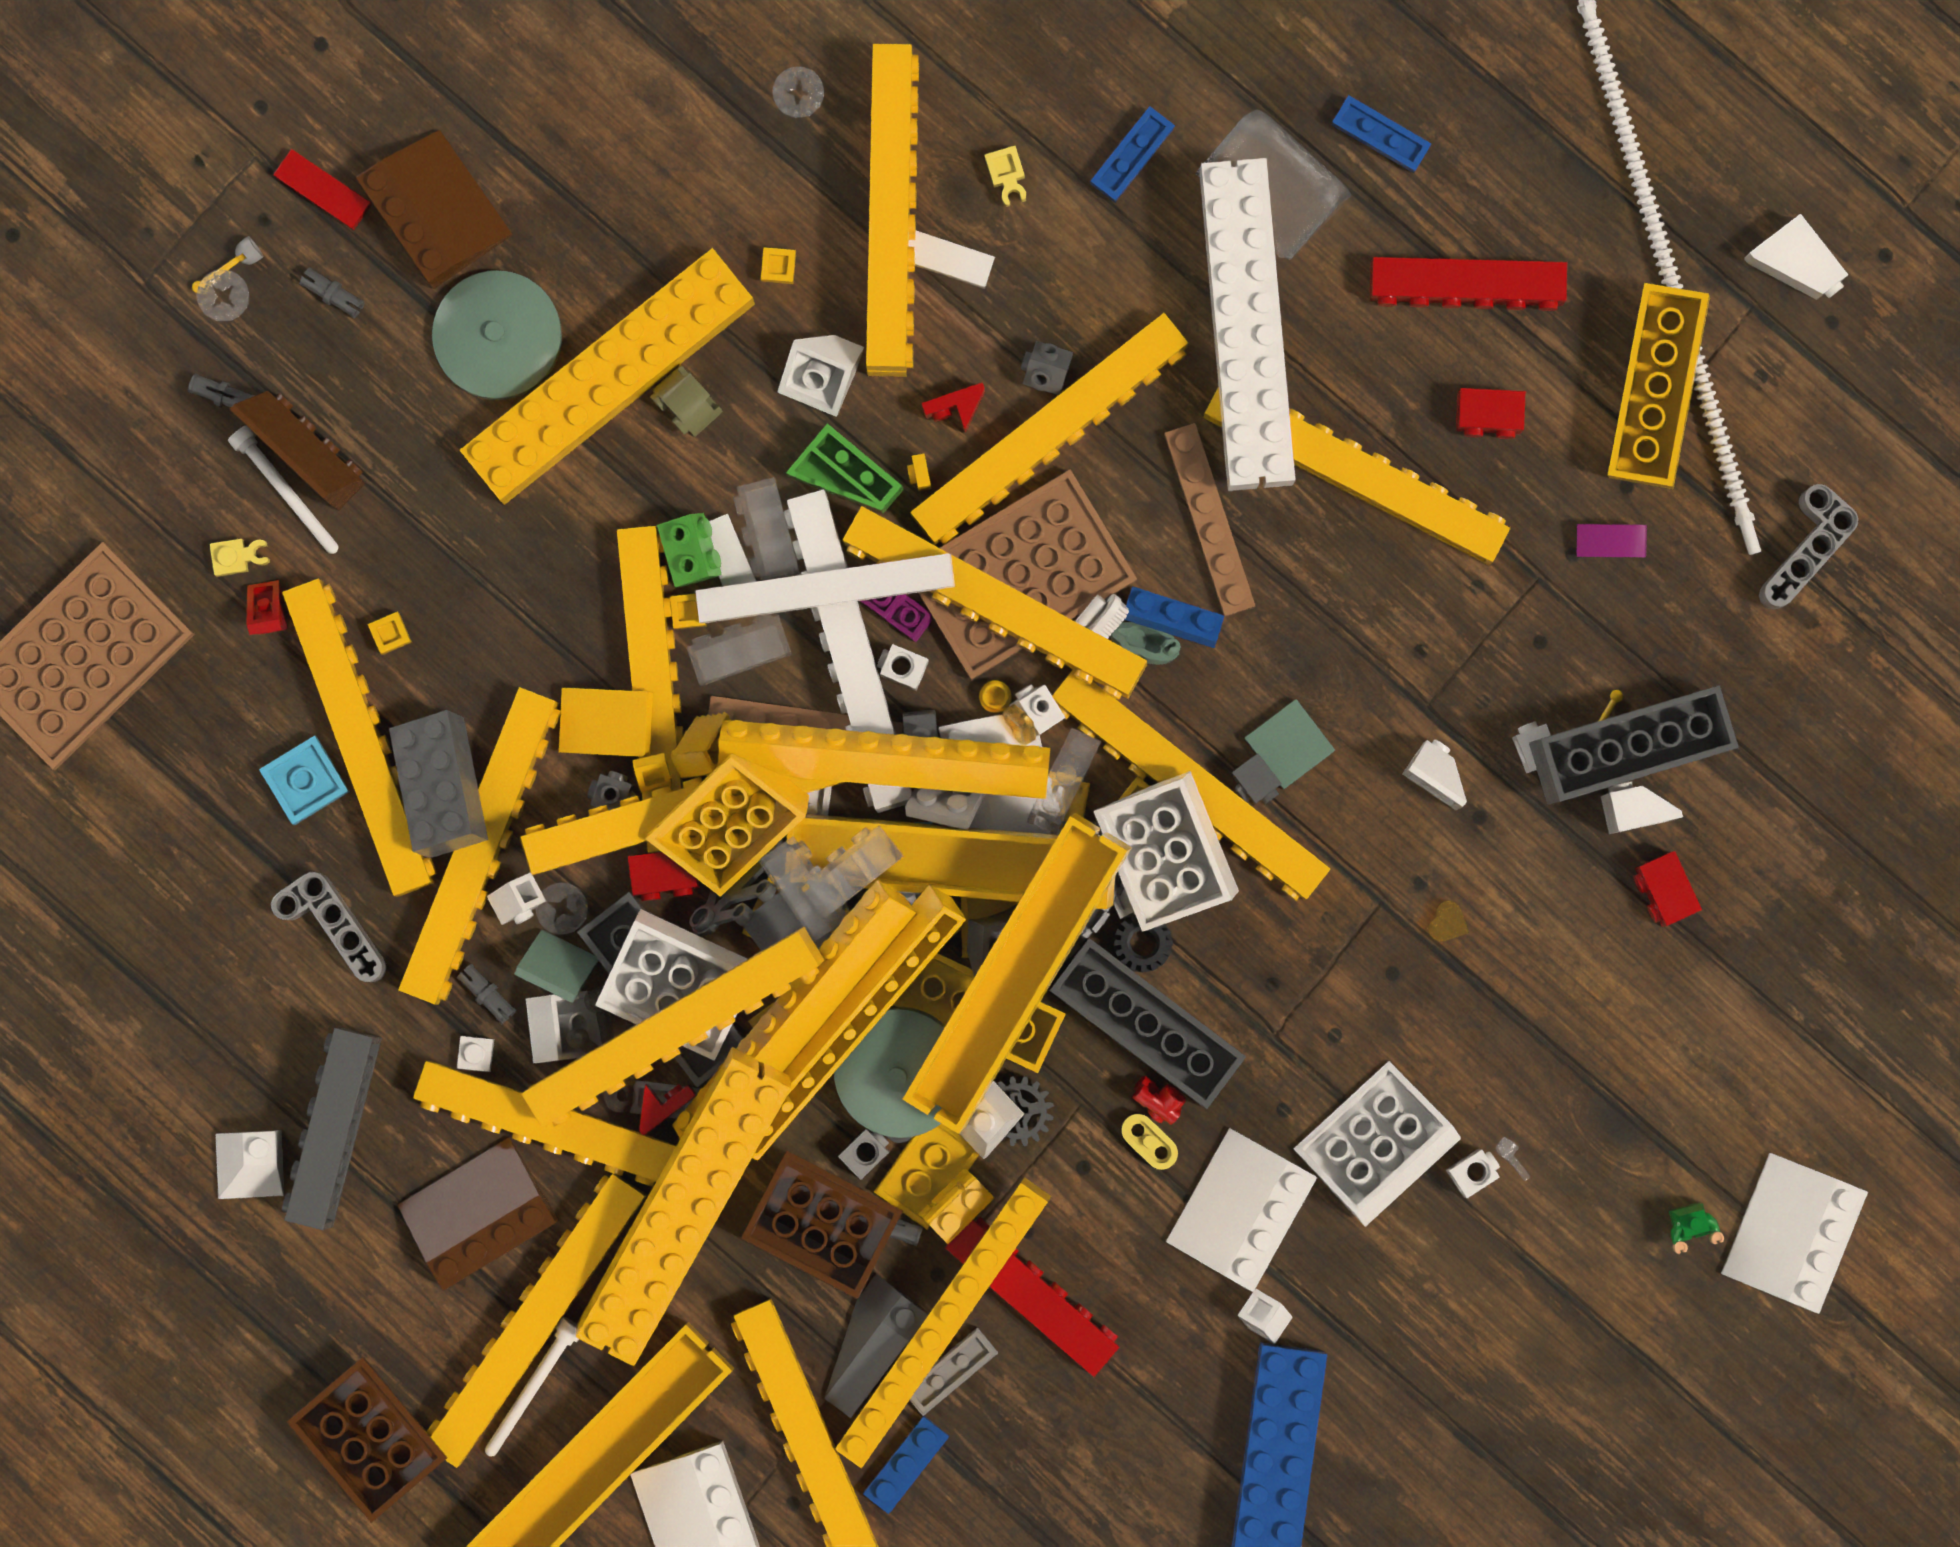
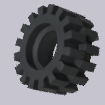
M1136 915L1130 916L1117 928L1114 935V951L1119 961L1129 969L1136 972L1153 971L1162 966L1171 954L1173 940L1170 929H1168L1166 924L1146 930L1155 937L1156 946L1151 954L1140 956L1132 950L1130 940L1135 932L1141 930Z

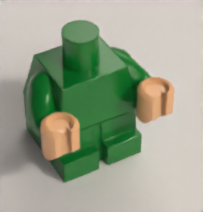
M1698 1202L1686 1207L1668 1210L1673 1226L1670 1234L1675 1253L1680 1254V1251L1687 1252V1244L1683 1241L1692 1239V1236L1697 1238L1710 1234L1709 1240L1711 1243L1717 1244V1241L1719 1243L1724 1241V1236L1720 1232L1717 1220L1710 1213L1705 1212L1703 1203Z

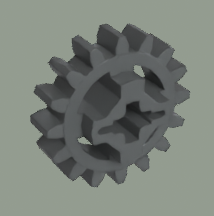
M1014 1076L1010 1077V1085L1005 1086L1001 1081L998 1082V1086L1005 1094L1009 1092L1010 1099L1014 1103V1096H1017L1021 1106L1028 1108V1113L1023 1115V1127H1020L1018 1121L1015 1124L1017 1133L1009 1131L1006 1135L1010 1138V1146L1015 1145L1016 1139H1021L1023 1146H1027V1138L1031 1136L1038 1142L1040 1139L1037 1132L1039 1130L1048 1132L1049 1129L1044 1125V1122L1054 1118V1116L1047 1114L1046 1110L1053 1107V1103L1044 1101L1049 1092L1046 1090L1039 1093L1037 1089L1040 1083L1036 1081L1032 1086L1027 1085L1028 1079L1025 1076L1021 1083H1016ZM1020 1089L1032 1093L1038 1102L1029 1103L1023 1099ZM1041 1113L1036 1126L1028 1131L1027 1122L1031 1116Z

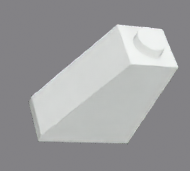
M1801 214L1744 258L1753 267L1816 300L1824 294L1828 298L1833 296L1844 287L1841 281L1848 276V273Z

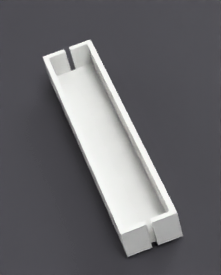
M1267 159L1237 160L1235 167H1231V161L1201 163L1199 172L1228 491L1257 489L1259 477H1265L1263 488L1292 486L1295 482Z

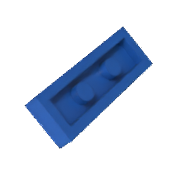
M1350 95L1346 98L1331 124L1412 173H1415L1431 146L1430 142Z
M1149 106L1091 179L1090 184L1116 203L1174 130L1175 125Z
M1132 586L1126 604L1129 613L1124 618V620L1215 648L1224 615Z
M923 1416L863 1492V1495L889 1514L950 1435L926 1416Z

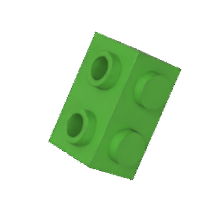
M704 513L689 514L657 525L675 587L690 586L722 575L720 570L721 558L717 550L714 549L711 539L712 527L709 520L705 518Z

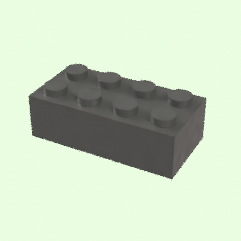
M445 710L389 728L413 852L433 858L487 841L488 836L464 717Z

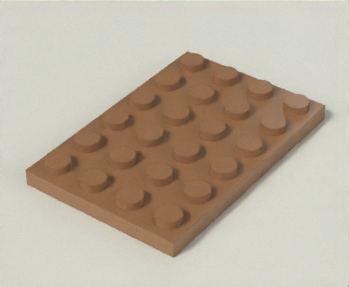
M1071 469L940 547V549L1071 620L1079 616L1096 595L1106 600L1112 594H1116L1137 581L1135 574ZM918 592L971 680L1023 650V648L1016 644L1018 639L1007 634L1003 638L988 629L989 623L978 619L977 622L971 621L961 615V608L950 603L946 607L931 598L932 592Z
M102 542L0 641V716L52 770H56L195 634L106 543Z

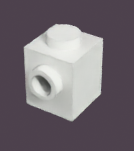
M1031 684L1015 694L1018 699L1009 705L1029 738L1042 734L1065 718L1045 685L1034 688Z
M530 873L506 883L487 896L502 925L512 920L516 924H520L534 916L532 910L546 901Z

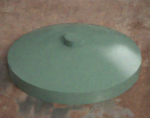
M486 271L462 280L447 293L440 303L434 318L432 341L434 352L441 368L459 388L480 398L506 400L530 392L547 378L560 354L562 327L553 302L536 283L513 272Z
M910 1007L889 1008L834 1072V1080L839 1098L848 1113L858 1123L875 1133L897 1138L921 1135L941 1124L933 1119L936 1113L942 1109L940 1106L936 1105L935 1109L927 1115L902 1099L944 1030L945 1025L934 1016Z

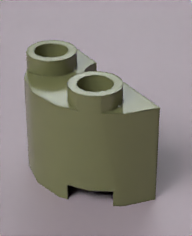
M679 365L652 390L654 394L650 396L662 411L668 408L676 416L671 421L684 435L689 431L696 437L723 412L720 406L712 400L710 394L682 365Z

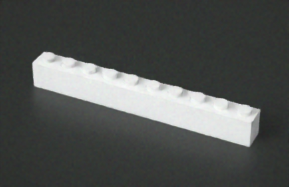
M825 490L787 500L789 510H785L784 515L788 528H795L798 540L792 541L798 560L804 559L807 570L801 572V574L848 568ZM858 601L811 608L815 621L821 620L824 632L819 633L824 652L830 651L833 663L828 664V669L832 682L839 681L842 694L836 695L842 714L848 713L851 725L845 726L846 730L896 735ZM868 784L869 787L863 788L868 807L874 806L878 813L906 805L913 793L911 787Z

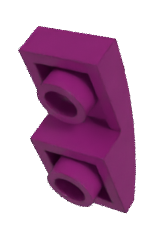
M1577 524V557H1646L1647 525Z
M906 594L861 601L914 642H917L934 619L928 610Z

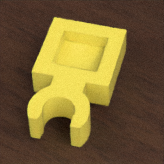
M1016 146L985 154L993 186L1003 185L1004 187L1002 202L1005 207L1010 206L1008 195L1011 192H1017L1020 195L1021 201L1025 202L1026 191L1020 184H1017V180L1024 179L1025 175Z
M243 539L211 543L210 550L214 575L219 577L249 572L247 562H253L261 566L270 563L268 557L257 558L256 550L260 547H266L267 542L255 540L249 547H245Z

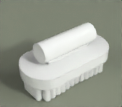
M1112 594L1106 600L1096 595L1075 622L1108 639L1111 633L1116 630V627H1119V624L1122 623L1121 621H1124V618L1127 617L1126 614L1129 613V610L1121 602V598L1115 594Z

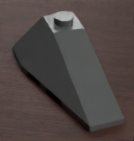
M877 1273L856 1301L824 1398L850 1418L929 1314L928 1311Z

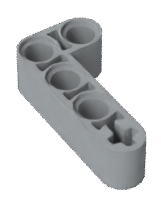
M1813 485L1804 491L1799 498L1801 511L1816 524V527L1760 589V602L1768 609H1780L1790 603L1858 525V516L1854 509L1825 485ZM1811 493L1821 495L1823 498L1822 508H1815L1810 504L1809 497ZM1836 514H1841L1847 519L1846 530H1840L1834 525V516ZM1814 538H1820L1825 542L1826 551L1824 554H1819L1813 549L1812 542ZM1793 562H1799L1804 566L1805 575L1803 578H1797L1792 574L1791 565ZM1784 582L1789 584L1780 592L1779 596L1781 598L1777 600L1772 599L1771 596L1775 588L1781 586Z
M309 872L273 897L271 902L272 912L277 918L282 920H296L311 910L359 980L376 982L384 977L386 963L326 875ZM318 878L323 884V889L319 895L312 896L308 892V884L312 879ZM286 897H292L296 903L295 910L289 915L284 914L281 910V903ZM332 905H337L341 911L340 919L335 923H330L326 918V911ZM349 932H355L359 937V944L353 950L347 949L344 945V938ZM363 953L362 955L368 962H376V966L373 968L375 974H364L363 970L366 968V964L362 958L354 960L353 956Z

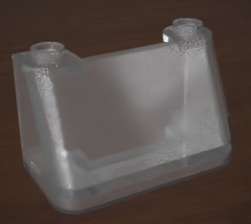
M1254 110L1243 116L1204 163L1231 161V167H1235L1237 160L1267 159L1275 254L1281 258L1286 257L1288 260H1291L1351 197V193L1341 181L1263 111ZM1199 168L1195 174L1200 178Z

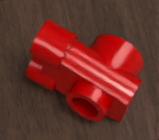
M1145 1075L1136 1083L1134 1087L1135 1093L1132 1097L1140 1105L1148 1108L1149 1115L1155 1121L1162 1123L1165 1120L1170 1125L1175 1123L1180 1117L1182 1106L1186 1102L1184 1095L1173 1085L1167 1084L1160 1090L1156 1083Z

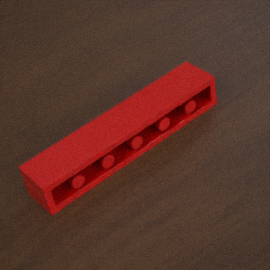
M1373 257L1370 263V301H1377V305L1382 307L1397 306V302H1410V307L1416 308L1428 307L1429 303H1442L1443 308H1460L1461 304H1474L1476 309H1492L1493 304L1506 305L1508 310H1524L1526 305H1538V310L1555 311L1558 310V306H1563L1567 301V262Z
M981 1217L977 1221L973 1219L945 1246V1249L964 1264L990 1225ZM1016 1248L989 1287L1095 1377L1120 1348L1115 1342L1118 1336L1105 1324L1101 1328L1096 1326L1090 1320L1094 1315L1080 1303L1074 1307L1065 1299L1069 1293L1055 1281L1051 1285L1041 1278L1044 1272L1031 1260L1026 1264L1016 1256L1019 1252Z

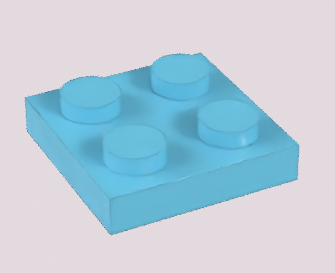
M317 736L311 737L259 769L292 825L298 824L350 792Z

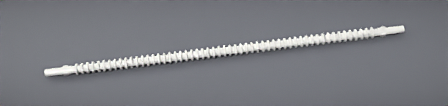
M1578 0L1577 10L1578 13L1582 14L1585 21L1582 27L1588 30L1585 34L1586 37H1590L1588 45L1593 46V50L1590 53L1596 56L1593 63L1599 65L1596 72L1601 73L1599 81L1604 82L1601 89L1607 91L1604 98L1609 99L1607 107L1612 108L1609 115L1615 118L1612 124L1618 127L1615 133L1620 134L1618 142L1623 144L1620 150L1626 153L1623 160L1628 161L1626 169L1631 170L1629 178L1634 179L1631 186L1636 187L1637 191L1634 192V195L1639 196L1637 204L1642 206L1639 212L1645 215L1642 222H1647L1648 226L1645 228V231L1650 232L1648 240L1653 241L1650 248L1656 250L1653 257L1658 258L1656 266L1661 267V271L1658 274L1664 277L1661 283L1666 284L1667 287L1682 289L1683 284L1678 283L1681 276L1675 274L1678 267L1673 266L1672 263L1675 261V258L1670 257V253L1673 250L1667 247L1670 241L1664 238L1667 231H1662L1664 222L1659 221L1662 214L1656 212L1659 205L1654 204L1653 201L1656 199V196L1651 195L1653 187L1648 186L1651 179L1646 178L1645 174L1648 170L1643 169L1645 161L1640 159L1643 153L1637 150L1640 143L1635 142L1634 139L1637 137V134L1632 133L1634 125L1629 124L1632 117L1627 116L1626 112H1628L1629 108L1624 107L1626 99L1621 98V94L1624 91L1618 88L1621 82L1615 79L1618 72L1613 71L1615 63L1610 62L1613 55L1607 53L1610 46L1605 45L1607 37L1602 36L1605 29L1599 27L1602 20L1597 19L1596 1ZM1699 352L1694 379L1697 386L1694 387V390L1699 391L1697 399L1702 401L1699 407L1705 410L1702 417H1707L1708 422L1705 423V426L1710 427L1708 435L1713 436V440L1710 443L1716 446L1713 452L1718 453L1719 457L1716 458V461L1721 463L1719 471L1724 472L1721 479L1727 481L1724 488L1730 491L1727 497L1732 498L1730 506H1734L1736 517L1734 520L1736 526L1740 525L1748 554L1753 555L1761 552L1752 522L1755 520L1754 514L1750 512L1746 503L1749 501V498L1744 497L1746 489L1741 488V484L1744 481L1738 478L1741 472L1736 471L1735 467L1738 466V462L1733 461L1735 453L1730 452L1733 445L1727 442L1730 439V436L1725 435L1724 432L1727 430V427L1722 426V422L1725 420L1719 416L1722 409H1717L1716 407L1719 400L1714 399L1716 391L1711 390V386L1714 384L1708 380L1711 374L1705 371L1708 367L1707 364H1703L1705 355H1701Z

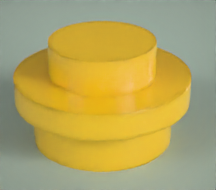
M989 681L981 688L979 700L982 707L988 712L999 713L1010 705L1011 691L1001 681Z

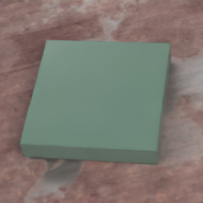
M1297 699L1244 738L1255 754L1259 753L1282 783L1280 786L1283 790L1335 751Z
M541 929L518 964L514 975L573 1003L599 960L595 955Z

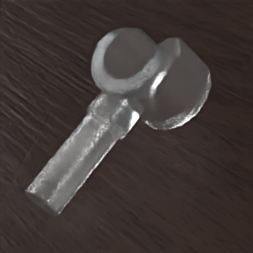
M1503 1137L1496 1147L1497 1154L1508 1161L1524 1181L1528 1180L1530 1175L1519 1160L1513 1156L1519 1149V1146L1510 1139Z

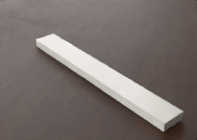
M942 554L696 590L699 623L703 624L955 587L952 556L951 554Z

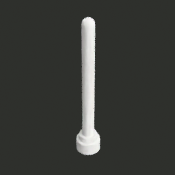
M247 425L238 429L229 437L228 442L235 451L240 450L242 454L246 453L324 549L330 554L336 553L338 551V544L256 446L258 443L255 439L256 434Z
M563 1316L555 1327L557 1330L555 1341L486 1445L485 1453L488 1456L492 1457L497 1454L566 1346H571L574 1341L577 1342L579 1340L576 1338L577 1323Z

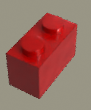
M1461 388L1457 393L1456 431L1464 432L1465 437L1477 438L1483 437V433H1496V438L1515 439V435L1521 434L1524 430L1526 391Z
M1675 851L1668 852L1635 867L1637 875L1633 877L1636 886L1641 894L1646 892L1651 903L1647 905L1649 914L1655 923L1660 922L1661 927L1673 924L1702 910Z
M663 852L628 856L633 896H641V901L661 899L660 893L673 891L674 897L693 895L692 889L700 888L697 878Z

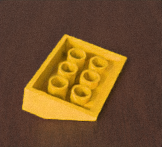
M731 753L646 835L645 839L721 897L806 817L809 795L785 776Z

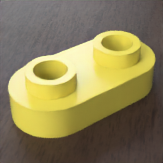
M1133 1114L1124 1120L1121 1128L1124 1140L1152 1167L1161 1170L1167 1169L1176 1162L1178 1157L1177 1146L1147 1116ZM1141 1124L1143 1126L1144 1132L1141 1136H1134L1131 1129L1133 1125ZM1160 1146L1167 1149V1156L1164 1159H1158L1155 1156V1150Z

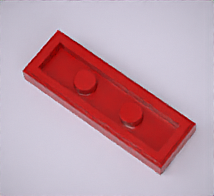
M293 149L289 151L273 174L275 178L353 231L372 205L371 202Z

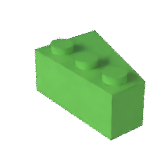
M828 423L786 472L789 478L820 490L824 489L827 493L881 514L885 513L904 490L900 483Z

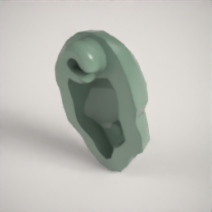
M1122 622L1110 636L1111 640L1117 645L1147 660V664L1160 665L1170 663L1179 655L1181 648L1179 641L1173 635L1133 622Z

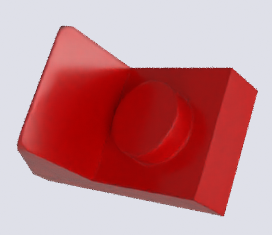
M982 382L921 403L926 420L933 418L934 422L951 417V411L957 410L964 433H966L985 394V387Z
M279 580L247 585L246 625L249 635H260L287 629Z
M645 1084L639 1128L643 1136L697 1096L691 1085H687L684 1088L680 1084L675 1086L664 1095L667 1101L663 1104L649 1084Z

